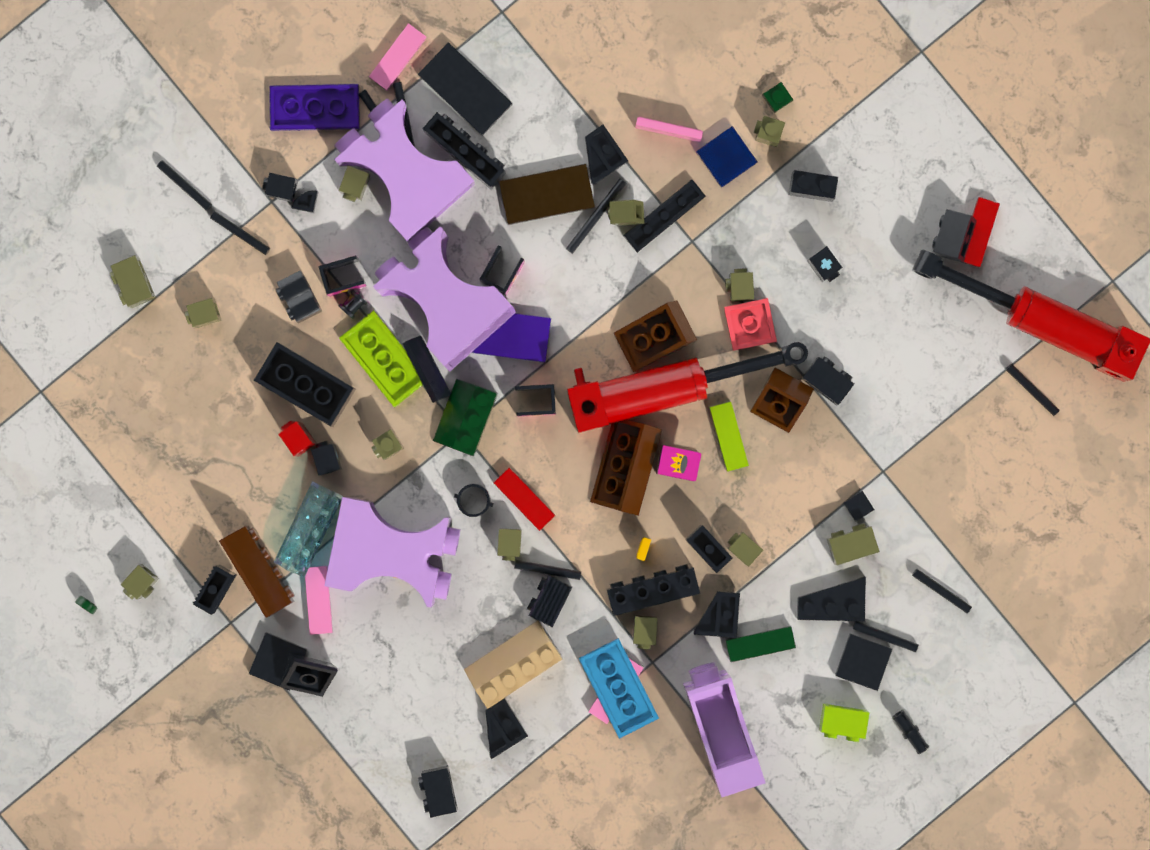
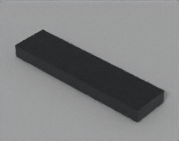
M690 180L644 218V224H636L623 237L638 253L702 201L706 195L693 180Z

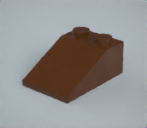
M678 300L665 303L614 332L633 372L697 340Z

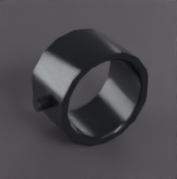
M479 484L466 485L458 494H454V498H457L459 510L469 517L483 515L494 504L490 502L491 497L487 489ZM469 487H478L487 496V505L480 513L470 514L462 508L460 503L461 495Z

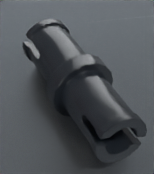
M904 710L897 712L892 717L903 732L902 736L904 739L909 740L917 754H921L929 748V745L918 732V726L913 725Z

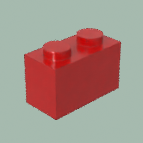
M291 420L281 427L282 432L278 434L293 456L299 457L317 444L304 424L299 421Z

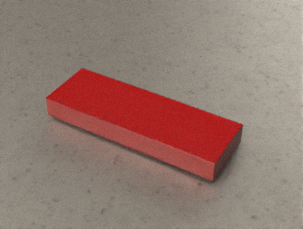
M981 197L977 198L972 214L977 222L966 253L965 264L978 268L981 266L1000 203Z
M510 468L494 482L497 488L539 531L556 516Z

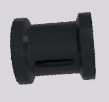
M352 290L348 299L338 306L353 319L358 309L368 302Z

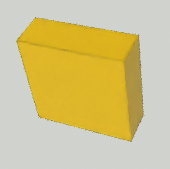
M641 538L636 554L637 559L645 561L651 539Z

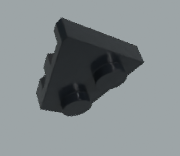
M604 124L585 136L591 184L594 186L628 163V159Z
M717 591L694 629L693 634L737 638L740 593Z
M505 698L485 710L491 759L528 737L527 732Z

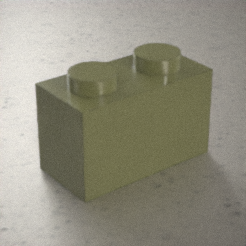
M134 255L110 266L112 269L110 276L113 283L119 285L121 292L118 295L123 305L127 304V307L134 308L156 298L138 256Z
M865 523L853 526V531L844 533V530L831 533V538L827 539L834 565H840L880 552L872 526H865Z

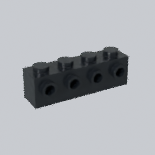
M436 112L422 128L424 133L492 190L506 174L503 169L505 165L496 157L491 159L486 154L488 151L480 143L475 145L470 141L471 136L465 130L455 128L453 126L454 121L446 114L441 116Z
M688 564L675 567L676 571L667 573L666 570L654 572V577L645 579V575L631 578L632 582L628 584H623V581L611 583V588L607 589L613 616L700 594L694 567H688Z

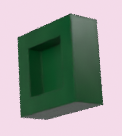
M782 82L762 94L774 114L793 102V98Z

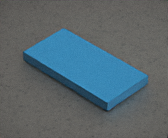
M619 638L579 658L619 739L659 719Z

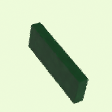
M791 626L725 640L730 662L796 648Z

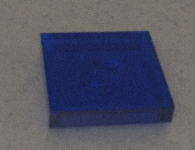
M733 126L696 151V154L720 188H723L758 163Z

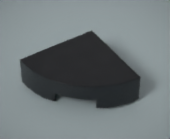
M311 190L301 194L294 200L291 208L314 213L318 191Z

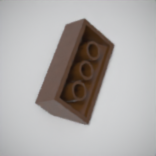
M630 420L611 424L590 499L591 503L639 516L662 429Z
M244 526L219 540L262 613L267 618L293 603L292 597L295 594L289 585L285 586L281 578L283 575L277 566L273 567L269 559L272 557L267 548L260 546L257 541L260 537L253 527L250 529L249 526Z

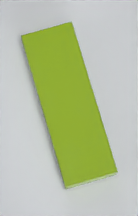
M732 402L709 407L727 472L749 466Z

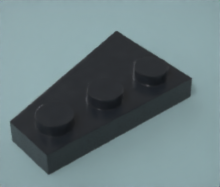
M864 576L798 597L797 620L865 621L866 577Z

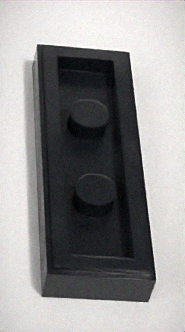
M420 335L402 343L432 403L452 395L422 336Z

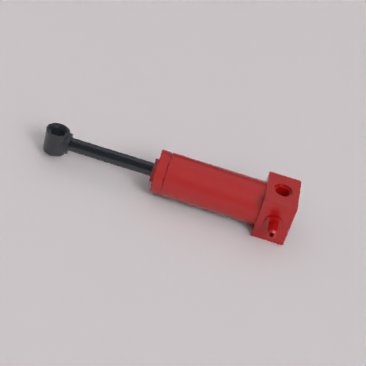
M926 250L920 251L912 269L916 274L928 279L939 277L1008 309L1007 325L1096 365V370L1117 380L1125 382L1134 379L1150 344L1149 337L1124 326L1113 327L1026 286L1020 290L1019 294L1013 297L943 265L942 258Z
M794 342L780 347L778 352L708 370L700 367L697 358L688 359V361L685 360L599 383L598 381L586 382L583 369H574L577 385L567 389L577 432L582 433L598 429L611 423L707 399V383L784 364L785 367L799 365L807 359L808 349L803 343ZM792 348H798L801 351V358L799 360L791 357L790 351ZM584 402H591L593 404L594 411L587 414L582 411L581 406Z

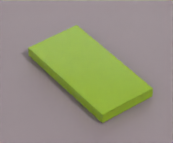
M374 310L339 337L394 408L423 386L406 350Z

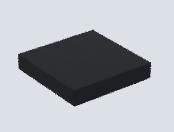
M265 632L249 674L280 687L288 654L292 653L305 657L307 648Z
M849 634L835 676L878 691L892 648Z

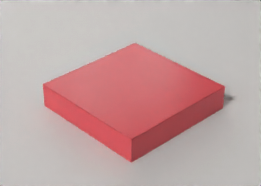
M768 298L724 307L733 351L777 342Z

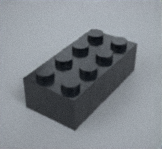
M278 342L274 345L254 379L255 382L330 427H334L356 388Z

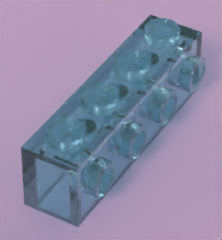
M312 481L274 563L292 573L305 577L343 496Z

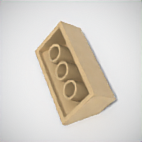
M537 620L465 668L464 671L488 709L561 661L563 657L541 623Z

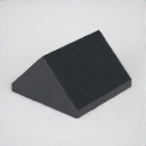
M289 653L280 687L323 697L337 674L338 668L329 662Z

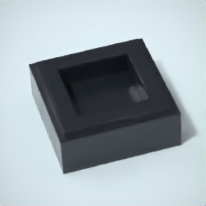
M863 491L843 502L855 522L875 510Z

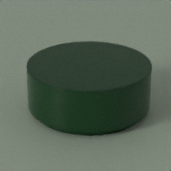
M79 596L75 601L77 605L92 615L98 609L95 604L83 596Z

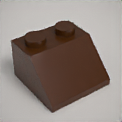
M775 367L750 412L789 433L807 406L814 388Z

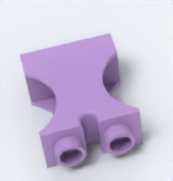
M387 98L368 115L374 123L375 129L380 134L379 139L374 142L369 141L364 134L360 135L353 128L334 145L341 153L334 160L340 167L357 166L367 169L376 174L385 183L391 199L389 222L409 243L419 231L429 226L474 186L475 181L457 161H438L420 153L411 144L405 132L404 118L407 108L405 102L401 100L394 106Z
M426 227L419 231L408 243L409 247L413 250L412 253L418 259V265L410 269L403 262H399L395 257H392L375 272V276L380 281L373 287L382 297L401 296L421 306L429 327L427 348L445 368L451 371L513 316L516 311L495 286H474L458 279L451 272L447 261L446 248L449 237L441 227L434 232Z
M342 497L324 586L353 591L370 578L379 576L396 577L412 585L422 596L426 607H432L435 598L447 599L452 573L442 572L441 568L432 566L429 558L431 555L443 556L444 554L455 556L461 529L451 528V518L445 517L431 529L420 532L403 531L388 524L379 515L373 502Z
M714 662L690 669L691 681L685 682L683 685L715 784L721 797L765 784L731 676L726 670L718 671Z

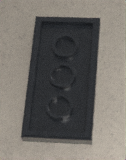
M449 42L418 73V76L481 136L513 105L504 94Z

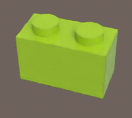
M823 704L819 731L824 733V737L837 739V735L846 736L848 741L859 742L860 738L866 739L870 712L862 709Z

